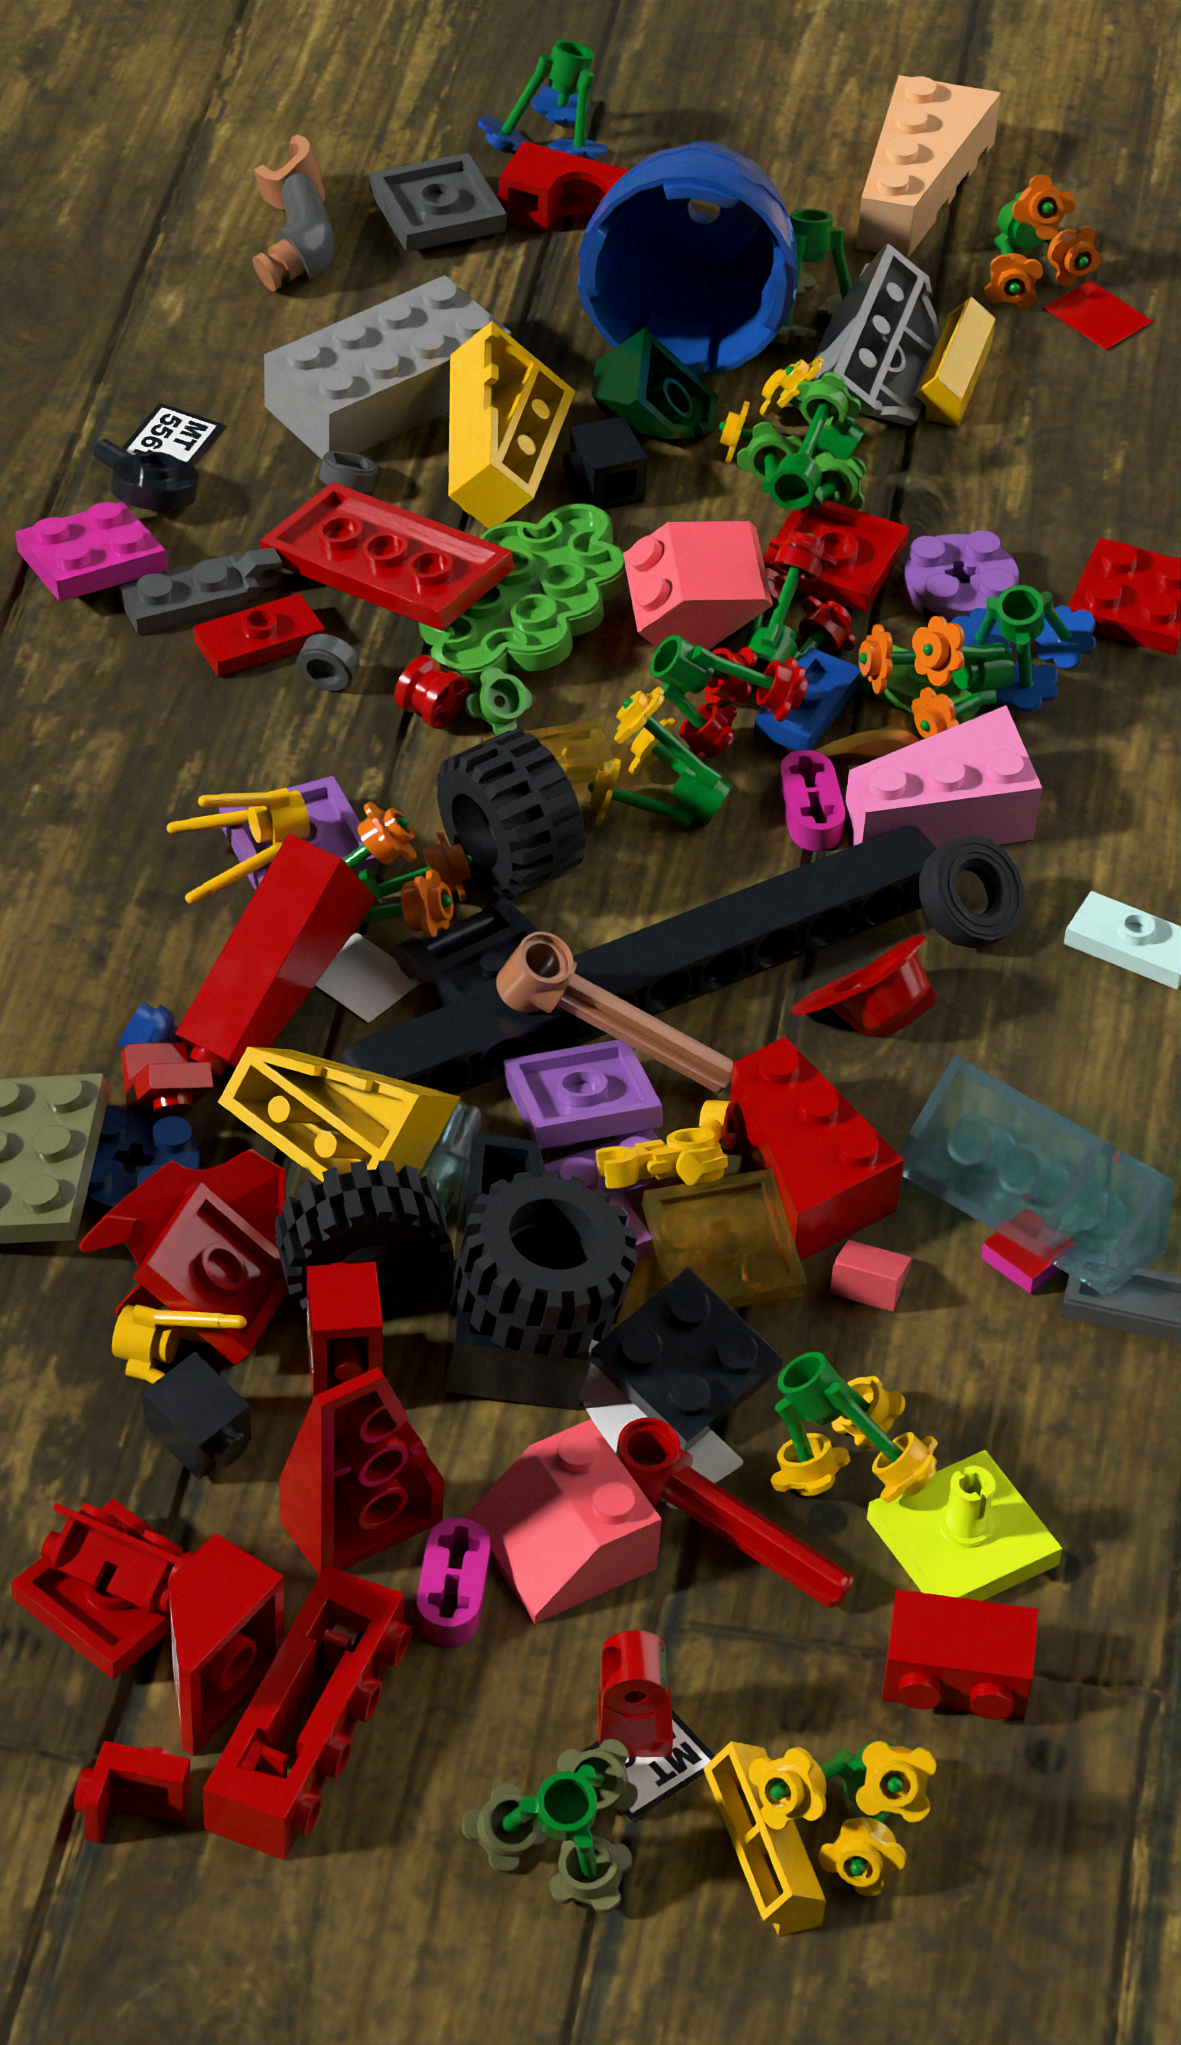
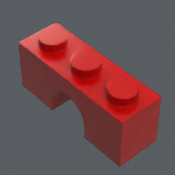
M523 141L499 176L498 200L507 213V222L547 233L552 224L561 217L584 215L592 218L593 213L606 194L629 170Z

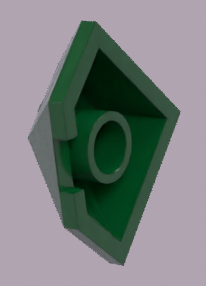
M646 328L596 360L591 397L594 398L597 406L605 414L614 417L624 416L632 431L665 439L708 437L715 432L719 396Z

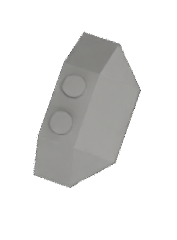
M889 243L879 251L834 310L814 357L816 359L818 356H821L824 359V365L812 381L820 380L824 373L827 372L839 374L843 377L849 394L861 402V414L911 426L917 421L924 404L914 394L940 334L936 314L928 297L932 293L929 276Z

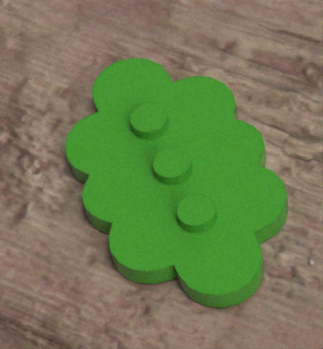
M578 503L564 505L552 510L538 524L511 521L489 528L479 538L512 550L514 570L443 631L418 622L420 636L426 643L433 646L431 657L441 664L442 671L445 673L449 671L457 672L465 677L469 682V690L480 687L481 673L490 667L499 668L503 673H506L510 668L531 672L546 670L560 664L569 656L573 648L572 637L592 631L600 625L605 616L603 601L616 597L625 590L628 584L624 552L619 547L613 545L611 517L604 510L593 505Z

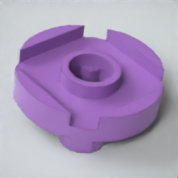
M978 530L969 535L921 536L911 544L910 555L904 566L902 589L907 602L914 610L923 615L925 607L931 612L940 614V616L946 619L947 623H950L957 616L969 617L971 611L975 608H983L987 611L986 601L989 597L998 598L1005 589L1018 585L1019 570L1010 554L1000 548L1001 541L999 537L992 532ZM958 578L967 579L970 583H960Z

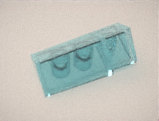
M956 1055L953 1056L897 1152L904 1159L902 1171L904 1177L1105 1296H1108L1133 1278L1142 1268H1147L1166 1254L1174 1180Z

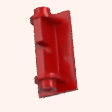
M55 1503L53 1510L66 1524L61 1534L51 1531L42 1545L41 1557L49 1560L50 1569L97 1588L108 1565H112L117 1569L106 1589L110 1595L142 1608L150 1614H154L158 1610L166 1613L170 1612L168 1578L174 1565L180 1559L183 1552L182 1547L151 1531H145L141 1540L118 1530L121 1524L119 1519L90 1504L83 1503L79 1512Z

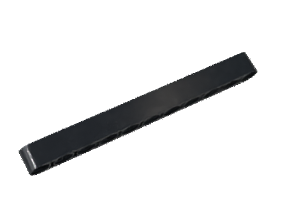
M908 825L577 954L573 956V961L577 962L574 973L654 1016L922 908L919 897V876L925 860L937 848L918 826ZM496 986L361 1039L347 1047L340 1054L336 1062L457 1095L504 1076L503 1060L577 1047L607 1033L558 1006H555L551 1013H547L544 1010L535 1013L516 1011L502 1000Z

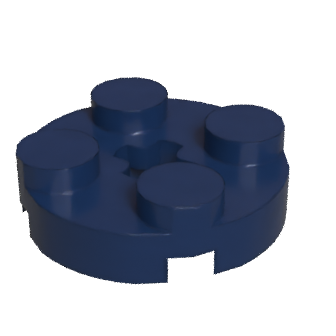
M107 1105L84 1209L101 1220L121 1200L170 1160H174L186 1168L199 1169V1152L192 1138V1128L189 1122L178 1116L160 1115L151 1110H123L117 1106ZM136 1160L149 1165H139L135 1173L123 1171V1163Z

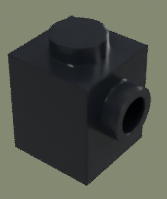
M624 416L570 427L569 451L563 454V468L567 481L570 485H577L586 503L602 510L644 502L648 457Z
M196 1352L192 1353L142 1392L145 1427L198 1480L202 1479L217 1466L219 1468H226L242 1456L249 1445V1441L252 1440L250 1405Z

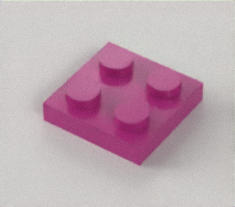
M122 501L98 503L91 506L88 511L64 518H45L35 523L32 527L15 531L19 554L59 602L140 579L147 574L168 570L166 550Z

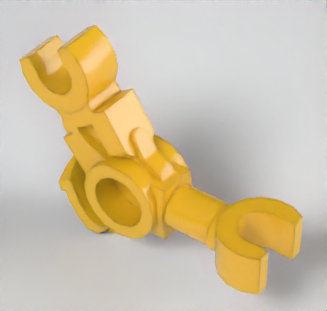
M706 1100L701 1109L699 1128H685L674 1131L667 1136V1144L660 1139L635 1143V1147L631 1148L612 1146L596 1150L599 1178L605 1177L607 1188L627 1187L639 1180L652 1177L658 1180L675 1177L682 1179L687 1186L719 1180L724 1175L725 1168L728 1167V1157L726 1154H723L722 1149L732 1150L737 1143V1133H728V1118L735 1109L734 1101Z

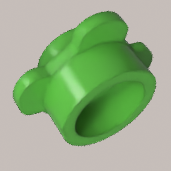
M496 667L487 668L481 673V685L476 693L470 694L465 699V709L472 718H482L492 725L494 733L500 735L509 730L517 729V718L531 707L533 699L531 692L517 677L503 673L501 669ZM495 697H499L502 699V707H498L495 705Z

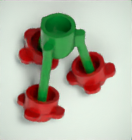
M793 531L789 540L772 537L769 545L778 550L774 565L787 573V576L779 575L776 571L765 568L773 606L749 622L747 637L743 647L751 648L756 652L757 662L752 669L764 673L767 666L773 660L785 663L789 658H794L798 663L810 647L829 655L834 654L840 647L846 651L853 650L857 645V639L851 633L852 618L848 611L837 602L826 601L823 604L813 596H807L801 603L802 608L807 614L799 623V632L805 642L798 649L795 643L797 639L796 633L784 625L783 622L799 580L817 581L823 565L835 567L837 559L823 553L825 544L818 538L813 537L811 533ZM763 620H770L769 622H766L762 628Z
M677 634L670 635L662 641L650 663L651 675L663 682L661 687L665 690L663 696L667 701L674 704L686 717L680 727L679 735L689 745V750L699 759L704 754L708 758L718 756L729 747L734 739L735 731L732 729V721L737 716V711L733 706H726L721 710L718 706L723 701H732L738 705L745 703L751 695L752 685L754 684L758 686L756 694L757 704L767 708V712L775 714L774 719L776 721L783 722L789 711L795 712L805 698L808 684L807 679L804 678L805 668L797 666L796 659L789 658L785 663L773 660L767 666L764 673H760L752 669L756 665L757 655L751 648L743 647L738 653L726 648H718L710 652L700 645H693ZM705 690L707 703L697 709L685 697V694L688 692L697 694Z

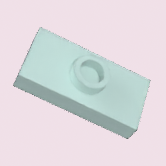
M1091 891L1066 928L1064 944L1178 989L1181 985V926Z

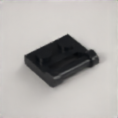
M499 895L485 902L482 905V911L449 926L447 930L437 932L436 937H426L422 940L412 937L396 945L394 953L397 964L405 975L410 979L416 978L438 1003L445 1007L496 987L499 971L522 940L529 934L540 931L507 897Z

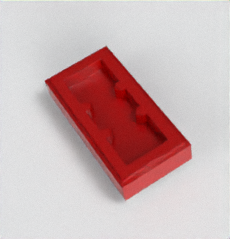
M297 593L193 626L194 643L219 678L298 653L309 637L316 634H325V627L301 593Z

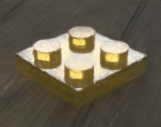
M772 1168L725 1176L716 1181L694 1184L693 1186H687L685 1183L644 1191L642 1207L665 1286L689 1267L731 1308L804 1295L807 1281Z

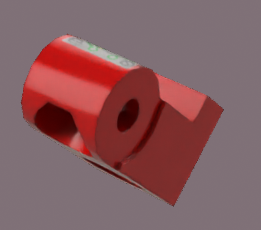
M632 1630L614 1634L605 1640L601 1654L597 1701L599 1747L606 1739H616L627 1747L628 1757H672L671 1688H668L666 1646L665 1642L658 1635L648 1631Z

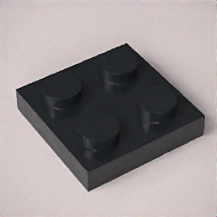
M689 1267L610 1332L601 1342L597 1343L592 1348L590 1354L592 1363L647 1417L660 1419L668 1423L676 1431L680 1439V1448L685 1451L695 1445L778 1373L784 1360L777 1351Z

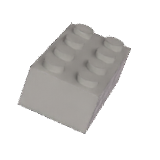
M444 275L264 354L265 408L321 459L324 454L330 451H347L358 454L450 412V354L491 321L509 336H511V332Z

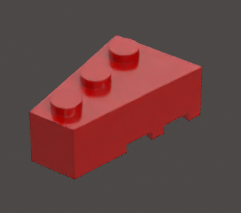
M786 1036L733 1062L730 1101H734L735 1109L729 1117L753 1174L758 1173L767 1194L766 1205L772 1219L778 1220L787 1242L786 1253L792 1266L897 1211L904 1159Z

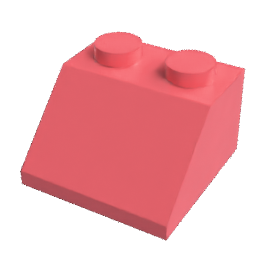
M750 521L667 522L649 536L639 539L632 548L623 553L637 632L656 648L667 637L677 634L693 645H700L709 650L773 606L757 528Z
M591 1419L531 1444L466 1515L467 1519L476 1521L487 1531L490 1536L491 1560L534 1624L657 1570L662 1519Z

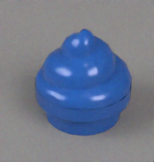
M143 1001L124 1030L117 1046L123 1049L128 1044L181 1043L182 1040L175 1034L178 1027L174 1025V1013L161 1004L155 1009Z

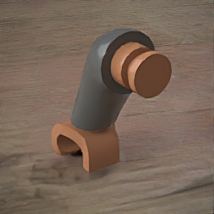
M301 135L291 137L288 149L291 160L284 167L272 171L262 164L253 170L263 200L277 209H284L287 218L286 225L276 231V243L268 248V256L259 253L252 259L254 269L260 280L272 292L282 287L281 279L290 282L298 277L306 283L322 275L331 266L336 247L332 224L323 204L326 198V191L321 179L322 172L309 141Z

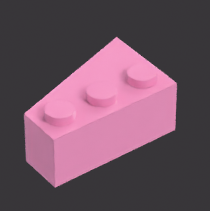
M1007 705L849 770L844 826L852 846L908 825L918 826L937 849L950 840L966 836L989 839L997 845L1034 840L1042 786Z

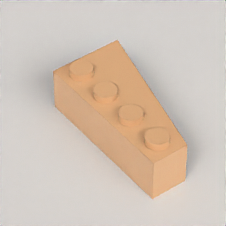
M898 76L861 197L856 249L879 253L889 243L906 258L911 255L936 222L937 212L942 205L948 206L954 198L957 185L963 177H970L977 167L979 156L982 152L988 153L994 145L1001 92L937 82L922 76Z

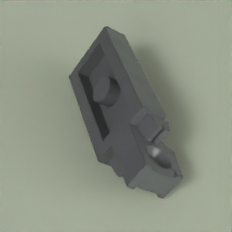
M275 548L250 550L243 556L242 554H231L229 557L226 555L160 573L147 574L140 579L119 584L118 598L136 633L142 636L248 609V601L259 596L260 593L283 588V563Z

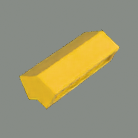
M972 296L948 314L914 394L926 405L925 420L959 427L991 349L995 318Z
M731 1741L703 1769L763 1922L773 1923L778 1937L822 1926L826 1899L794 1820H790L787 1827L775 1830L767 1826L761 1817L763 1804L759 1797L758 1787L750 1781L748 1772L753 1760L761 1756L768 1757L765 1748ZM742 1786L756 1821L754 1827L751 1825L737 1787ZM765 1854H769L783 1889L781 1895L778 1893L764 1858Z

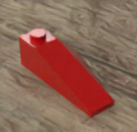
M379 1367L314 1396L279 1478V1521L318 1576H320L325 1565L340 1571L443 1521L444 1479L428 1456L426 1447L412 1428L405 1410Z

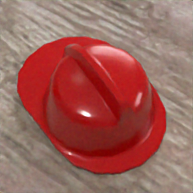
M919 934L911 937L880 956L871 964L813 991L793 1005L790 1010L791 1014H808L829 1006L857 1032L871 1036L890 1035L905 1028L932 1008L937 1001L936 993L929 983L928 976L916 953L924 944L925 936Z

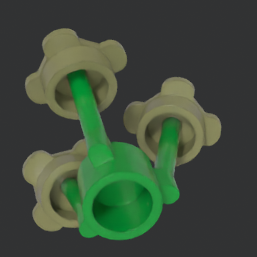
M606 1739L597 1749L580 1752L573 1748L567 1749L558 1759L557 1770L559 1773L551 1775L542 1783L537 1796H523L520 1789L511 1783L498 1784L493 1788L489 1802L480 1810L471 1809L463 1816L461 1829L464 1836L469 1840L478 1841L489 1854L490 1866L494 1870L503 1873L514 1870L519 1864V1856L531 1845L539 1846L544 1843L548 1836L558 1841H564L561 1845L558 1861L559 1873L549 1881V1890L553 1899L561 1904H567L573 1900L591 1904L598 1913L613 1911L621 1902L618 1887L623 1873L629 1871L632 1867V1855L625 1845L620 1843L612 1845L605 1838L592 1835L589 1830L594 1824L596 1811L612 1807L619 1811H626L632 1808L637 1801L638 1789L633 1783L629 1782L625 1762L629 1755L627 1747L619 1740Z

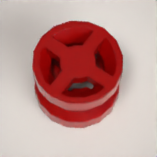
M421 655L415 658L401 674L394 693L395 703L406 712L421 713L422 720L432 728L443 729L452 723L463 709L465 699L468 697L469 682L457 672L449 671L445 673L442 671L441 664L429 655Z

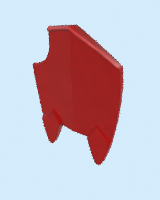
M253 1149L240 1153L222 1165L208 1169H190L176 1163L174 1160H170L112 1208L82 1239L79 1249L83 1252H92L125 1242L137 1267H139L186 1194L200 1182L277 1247L274 1224L277 1215H284L282 1204L286 1200V1170ZM138 1283L116 1307L114 1314L116 1317H119L126 1305L136 1306L138 1304L157 1309L164 1304Z

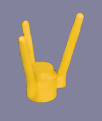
M287 788L257 793L202 795L198 799V804L201 807H249V809L171 822L167 825V831L170 834H178L249 823L255 841L257 843L267 841L271 846L187 893L185 900L188 904H194L272 862L288 833L300 839L307 838L310 833L309 816L302 795L298 790L288 791Z
M138 1304L136 1306L126 1305L115 1325L112 1352L115 1357L128 1360L125 1370L126 1376L146 1380L153 1384L165 1375L164 1372L155 1367L160 1362L169 1364L173 1361L179 1348L180 1339L208 1343L191 1327L242 1329L246 1326L247 1320L241 1315L158 1310Z

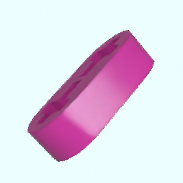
M813 750L791 752L781 762L778 793L789 835L793 842L801 848L810 851L830 850L842 840L845 823V805L834 766L829 758ZM804 778H808L809 783L814 785V787L806 788ZM809 813H817L820 823H816L815 819L809 816Z
M467 1518L444 1520L431 1530L427 1539L417 1593V1628L424 1639L440 1647H457L467 1643L476 1635L480 1626L490 1568V1536L485 1528L476 1521ZM454 1547L467 1548L461 1570L449 1568L450 1556L453 1553ZM446 1594L458 1596L457 1609L454 1612L453 1618L439 1616L443 1610Z

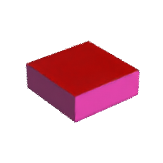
M1026 1208L983 1242L981 1258L1026 1292L1032 1294L1073 1261L1076 1244Z

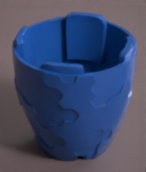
M691 142L689 145L660 150L647 156L624 174L606 194L593 213L577 256L580 258V275L577 280V288L583 311L588 313L591 321L607 342L616 348L646 328L698 377L712 376L738 368L760 354L775 338L784 323L787 324L796 298L798 275L796 239L781 195L768 175L754 161L724 145L712 142ZM690 200L711 202L720 206V209L713 215H700L693 210Z

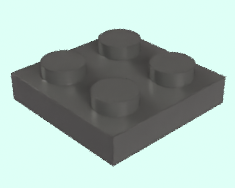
M469 152L369 173V191L406 252L427 250L434 246L467 239H478L485 235L506 231L507 213Z

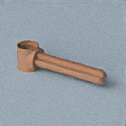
M534 932L526 936L499 971L496 979L498 993L502 1000L516 1011L535 1013L544 1010L547 1013H551L555 1006H558L715 1093H721L732 1078L733 1061L730 1058L575 974L577 962L573 961L569 947L563 940L551 933Z

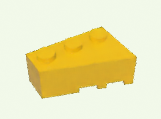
M493 321L489 322L450 354L448 496L460 505L466 513L472 515L488 529L503 523L534 499L576 392Z
M247 1047L218 1103L324 1182L322 1172L336 1167L339 1175L351 1172L350 1163L365 1161L367 1170H376L379 1160L392 1161L396 1173L405 1165L417 1169L419 1175L461 1097L291 1049Z

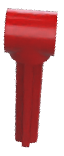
M639 1418L629 1422L621 1430L618 1437L616 1455L653 1507L661 1508L666 1503H671L827 1608L838 1606L845 1599L853 1584L851 1573L692 1469L693 1456L680 1448L679 1436L668 1423L656 1418ZM650 1460L657 1463V1465L646 1466L636 1461Z

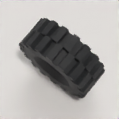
M379 1160L376 1170H367L365 1161L350 1163L351 1172L339 1175L337 1168L334 1167L322 1172L324 1182L316 1185L310 1179L300 1185L298 1188L301 1199L288 1196L282 1204L284 1215L276 1216L274 1224L276 1234L274 1235L290 1296L295 1303L300 1301L302 1310L307 1312V1266L330 1265L338 1262H376L382 1319L391 1317L389 1308L400 1305L404 1311H407L417 1305L415 1295L419 1292L429 1297L438 1289L435 1278L446 1279L451 1270L448 1260H454V1249L438 1191H435L433 1182L426 1175L419 1179L417 1169L405 1165L396 1173L392 1161Z

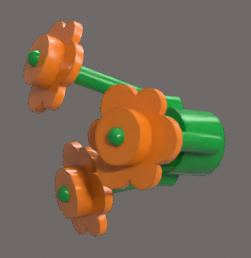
M942 616L932 617L929 620L928 627H920L915 631L912 639L914 651H893L891 634L884 632V627L881 624L873 626L872 635L867 636L859 649L860 671L862 675L866 676L868 682H872L873 691L876 694H883L885 692L887 679H890L892 676L893 665H915L917 673L927 675L930 683L934 686H945L953 677L955 684L960 689H966L971 693V696L953 704L951 699L945 694L937 695L930 687L922 689L920 697L913 700L911 707L916 728L924 739L960 725L955 718L976 707L995 704L997 700L996 690L1008 688L1012 683L1014 663L1009 649L1002 643L963 645L965 641L963 628L957 623H947L946 619Z

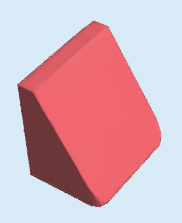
M848 1240L833 1265L829 1294L893 1312L911 1266L912 1257Z

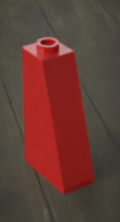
M288 833L175 1032L192 1049L188 1059L192 1062H211L212 1073L222 1077L226 1068L235 1071L247 1047L270 1048L377 899L342 858Z

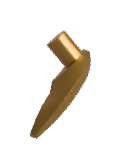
M891 709L885 712L882 717L883 728L850 735L814 751L822 753L829 759L866 761L875 760L921 740L908 730L905 714L901 710Z

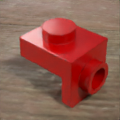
M183 1043L128 1044L121 1051L127 1109H154V1113L160 1115L180 1114L192 1110L193 1105L213 1088L211 1062H188L187 1048Z
M104 1741L95 1768L84 1767L82 1769L75 1791L74 1810L83 1813L85 1840L101 1843L112 1809L184 1824L192 1800L190 1759L175 1756L170 1751L159 1747H145L141 1749Z

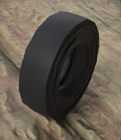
M966 836L942 844L925 860L919 876V897L927 919L942 937L957 946L971 949L979 948L1002 940L1018 925L1024 910V885L1017 866L1007 852L989 839ZM962 870L972 871L984 884L988 896V904L982 914L971 913L959 898L956 889V879Z

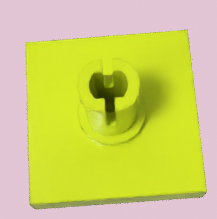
M986 1450L937 1471L929 1484L913 1496L907 1497L902 1493L896 1500L886 1503L881 1497L869 1502L867 1520L922 1593L983 1601L1054 1568L1060 1563L1062 1547Z

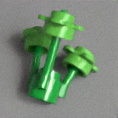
M827 372L824 373L820 380L814 382L801 381L798 383L796 390L801 392L796 397L802 401V415L810 423L803 443L797 436L787 437L777 432L774 425L770 422H760L753 428V438L748 447L741 449L737 454L739 467L744 471H751L756 478L762 480V491L770 493L773 500L785 509L800 510L809 505L812 509L816 510L822 506L824 499L859 510L864 505L865 498L861 493V478L866 475L867 470L861 459L857 457H851L848 460L836 459L829 452H823L816 456L815 459L811 457L822 429H835L843 423L846 416L854 418L860 413L861 402L849 394L844 384L845 381L839 374Z

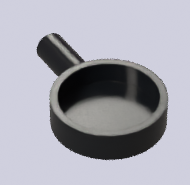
M102 439L95 445L93 450L94 457L113 469L111 491L122 502L138 508L166 511L185 508L196 500L199 475L197 470L189 463L170 454L156 451L132 455L108 439Z

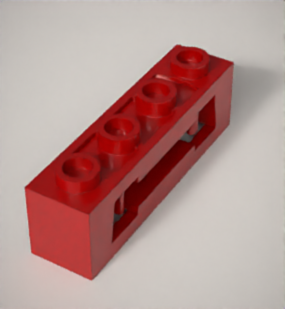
M325 1565L203 1787L205 1831L282 1860L287 1858L298 1835L308 1837L311 1834L321 1812L323 1796L320 1793L329 1777L339 1779L344 1772L352 1751L353 1738L350 1736L359 1720L366 1723L370 1721L380 1700L383 1686L380 1679L388 1665L397 1667L406 1653L411 1637V1626L404 1624V1593ZM324 1648L322 1668L334 1673L297 1740V1760L287 1777L289 1754L279 1750L317 1681L315 1663Z

